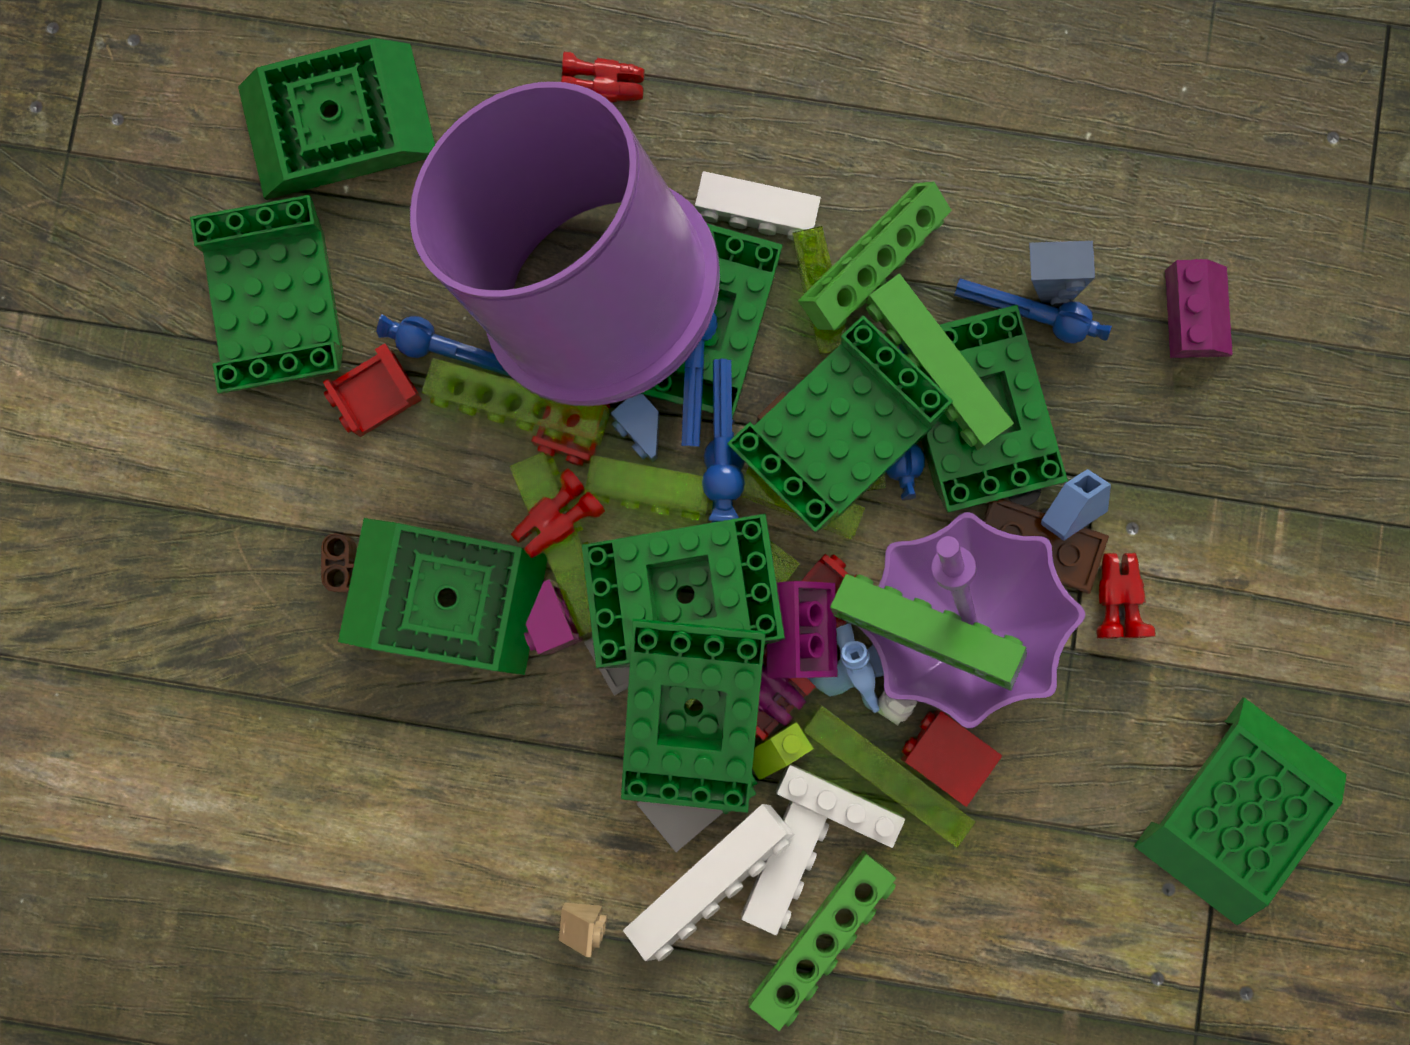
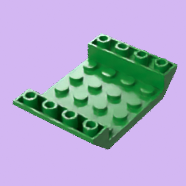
M305 195L191 216L194 246L202 251L204 255L220 362L213 363L217 393L223 394L340 372L343 346L325 237L311 196Z
M863 315L841 336V344L760 421L755 425L749 422L727 445L817 533L839 518L920 441L950 407L953 400Z
M1242 697L1225 721L1230 726V729L1160 824L1151 822L1133 846L1235 925L1241 924L1267 907L1342 804L1347 775L1244 697Z

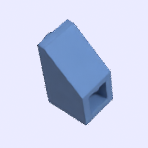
M638 394L626 399L611 412L615 420L611 425L622 437L628 435L635 442L631 447L643 460L648 457L654 462L658 454L660 416L658 410L643 394Z
M1088 469L1065 483L1042 518L1041 525L1063 541L1108 512L1111 484Z

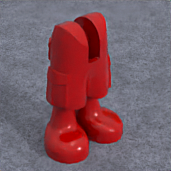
M563 52L561 82L591 89L611 103L643 99L644 88L637 83L644 81L645 69L634 64L619 63V61L605 58H597L594 63L578 59L572 52ZM577 75L594 76V81L574 77Z
M568 468L560 475L562 486L558 494L552 500L544 496L532 506L528 515L510 534L517 543H520L539 529L541 533L533 538L524 548V551L531 558L536 557L553 544H558L575 531L573 524L580 519L589 516L597 518L605 512L603 506L593 494L587 492L567 513H560L564 506L585 492L581 481Z
M1104 553L1101 566L1102 576L1099 583V604L1106 606L1104 621L1096 630L1097 639L1155 637L1154 626L1144 623L1139 613V605L1146 603L1145 586L1140 576L1136 553L1123 554L1121 560L1122 575H1120L1118 555L1116 553ZM1120 604L1125 607L1124 628L1119 618Z

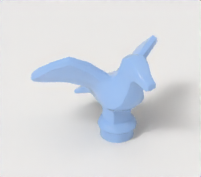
M851 623L836 628L837 645L840 648L841 657L837 662L838 677L808 679L818 690L829 697L842 694L848 689L855 687L860 692L865 707L876 713L880 710L878 697L874 691L875 678L884 676L877 650L874 645L867 649L863 643L855 641Z

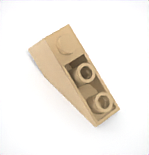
M564 903L561 910L559 941L585 957H591L595 947L600 948V942L603 940V935H605L607 915H601L602 906Z

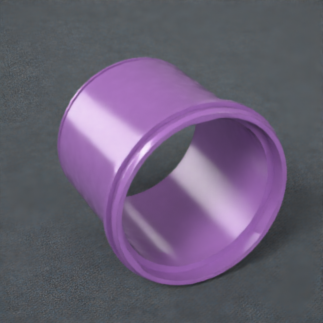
M537 82L511 88L496 94L469 110L443 134L427 156L419 172L410 206V226L415 248L426 267L487 332L491 348L504 370L528 391L558 403L574 406L605 405L623 401L651 389L676 371L687 360L704 336L712 319L719 293L720 268L715 240L698 210L682 195L668 188L622 114L602 95L583 86L566 82ZM622 202L605 233L575 263L546 280L514 289L522 265L535 247L549 233L582 212L599 206Z

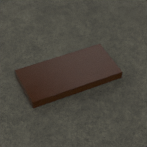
M1005 499L988 503L983 518L986 524L1009 534L1047 538L1052 545L1053 563L1062 585L1086 594L1091 593L1109 538L1108 535L1084 527L1063 541L1041 525V520L1045 513Z

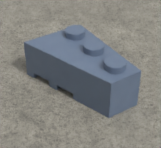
M1093 241L1029 243L1031 281L1041 303H1051L1052 307H1060L1066 302L1073 301L1095 279Z

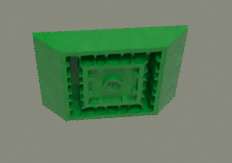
M371 38L257 67L238 86L265 200L426 160L435 146L430 119L410 43ZM329 105L338 106L337 114L331 118L324 117L325 108Z
M707 224L715 240L718 252L720 283L717 304L714 310L718 323L716 332L704 345L701 411L713 414V360L727 359L731 360L733 419L772 289L783 244ZM685 362L662 382L641 394L683 405Z
M1018 305L940 324V327L1014 422L1011 427L979 450L975 446L970 447L965 442L960 433L963 431L956 421L951 422L945 414L940 417L930 431L921 439L934 488L946 512L949 513L1068 482Z
M766 513L582 545L597 669L630 667L633 619L765 631L764 645L785 639ZM686 587L692 588L695 593L694 599L688 604L680 603L678 599L679 592Z
M364 518L338 642L412 657L525 675L530 652L524 633L528 632L526 622L543 584L549 554L540 553L536 557L531 558L522 547L401 523ZM444 588H450L456 594L454 604L449 607H444L438 602V593Z
M633 619L621 788L622 800L748 813L765 631ZM690 699H697L702 703L703 707L698 711H691L686 707L685 703Z

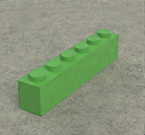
M900 273L869 295L866 302L868 307L866 309L870 317L876 323L880 321L887 330L885 332L886 337L896 347L899 346L904 354L953 400V403L944 414L951 422L956 421L963 430L960 432L961 436L970 447L975 446L977 450L981 449L1014 424Z
M848 574L845 575L830 606L835 617L1005 689L1012 690L1027 657V650L1025 646H1022V641L1010 635H1004V637L991 633L992 630L981 623L974 622L971 625L961 621L962 618L954 612L944 610L941 613L932 609V605L922 599L914 598L912 601L902 597L903 594L895 588L885 586L883 589L875 586L871 579L863 575L857 574L856 577Z

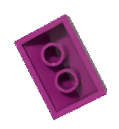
M1208 259L1176 260L1165 270L1170 358L1232 356L1227 267Z
M550 579L544 581L526 622L528 632L524 633V636L531 651L535 650L538 654L550 655L583 641V638L561 585Z
M777 582L785 639L767 645V677H838L836 617L830 608L836 595L835 583Z

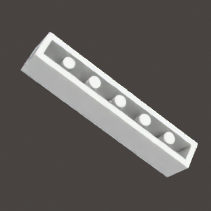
M760 805L623 930L645 961L663 960L674 950L671 945L679 938L685 940L696 931L697 927L695 924L702 917L708 919L720 909L718 903L726 896L731 898L743 888L742 881L749 875L755 877L767 866L765 861L772 854L778 856L790 846L788 840L794 833L771 805Z

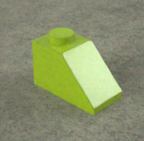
M794 720L754 746L752 769L758 779L761 780L788 766L814 748L798 723Z

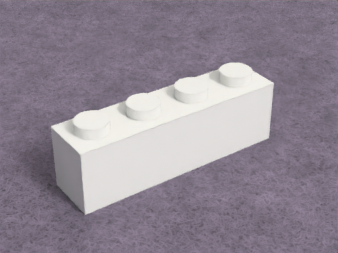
M703 171L695 208L707 222L725 221L729 222V225L734 228L745 229L748 226L757 228L762 234L775 235L780 233L788 235L787 237L793 241L803 242L805 239H812L821 197Z
M793 764L786 766L775 790L778 795L893 848L905 821L902 815Z
M793 801L789 802L782 820L794 833L788 840L790 846L778 856L772 854L765 861L767 866L758 874L742 910L741 920L774 935H777L780 928H786L792 913L788 910L792 898L798 900L804 886V882L800 881L804 870L810 871L816 859L817 853L813 852L817 840L822 842L829 828V824L825 823L827 817Z

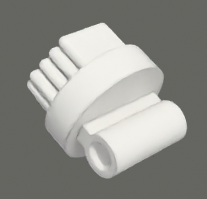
M884 691L878 699L880 710L878 713L898 726L900 722L906 721L912 714L917 701L892 699Z

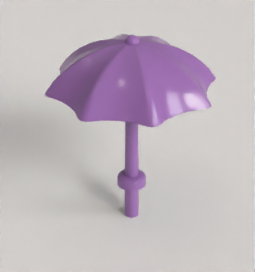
M964 512L956 517L948 526L929 536L912 541L891 543L886 549L885 568L878 587L883 589L885 586L895 588L903 594L902 597L912 601L914 598L922 599L931 604L932 609L941 613L944 610L954 612L962 618L961 621L971 625L974 622L981 623L992 630L991 633L1000 637L1010 635L1022 641V646H1025L1027 650V657L1012 690L1005 689L861 627L859 628L869 637L877 650L884 672V690L888 697L927 703L946 712L963 727L973 728L1003 706L1029 698H1047L1055 693L1060 655L1070 635L1083 622L1085 611L1062 585L1053 563L1052 545L1047 538L1009 534L986 524L973 513Z

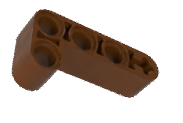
M333 533L325 537L322 542L321 580L324 587L329 591L348 593L357 553L356 543L349 536ZM343 540L345 550L343 554L337 556L334 553V545L337 541ZM341 570L345 575V581L341 586L337 587L333 578L335 573Z

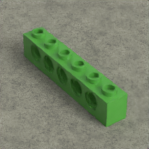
M934 181L915 183L798 300L817 329L837 330L847 322L846 318L854 310L862 307L867 301L866 298L874 290L885 284L886 277L893 270L900 268L906 262L905 258L913 250L921 247L925 242L924 239L932 231L942 226L944 223L943 219L952 210Z
M863 850L748 999L749 1008L778 1031L784 1025L789 1027L799 1013L797 1008L804 999L809 1001L817 991V981L823 974L827 976L835 968L838 962L836 957L842 949L848 950L857 938L856 930L862 923L867 925L877 911L874 907L881 898L886 900L891 895L896 886L893 883L896 879L894 874ZM859 884H869L871 892L867 897L858 898L855 896V889ZM841 909L852 911L851 919L846 923H839L835 920L836 913ZM822 934H828L833 937L832 944L827 948H820L816 945L817 938ZM806 959L813 962V968L808 973H800L796 969L797 964L801 960ZM783 985H789L794 989V993L791 997L784 999L777 995L778 989Z

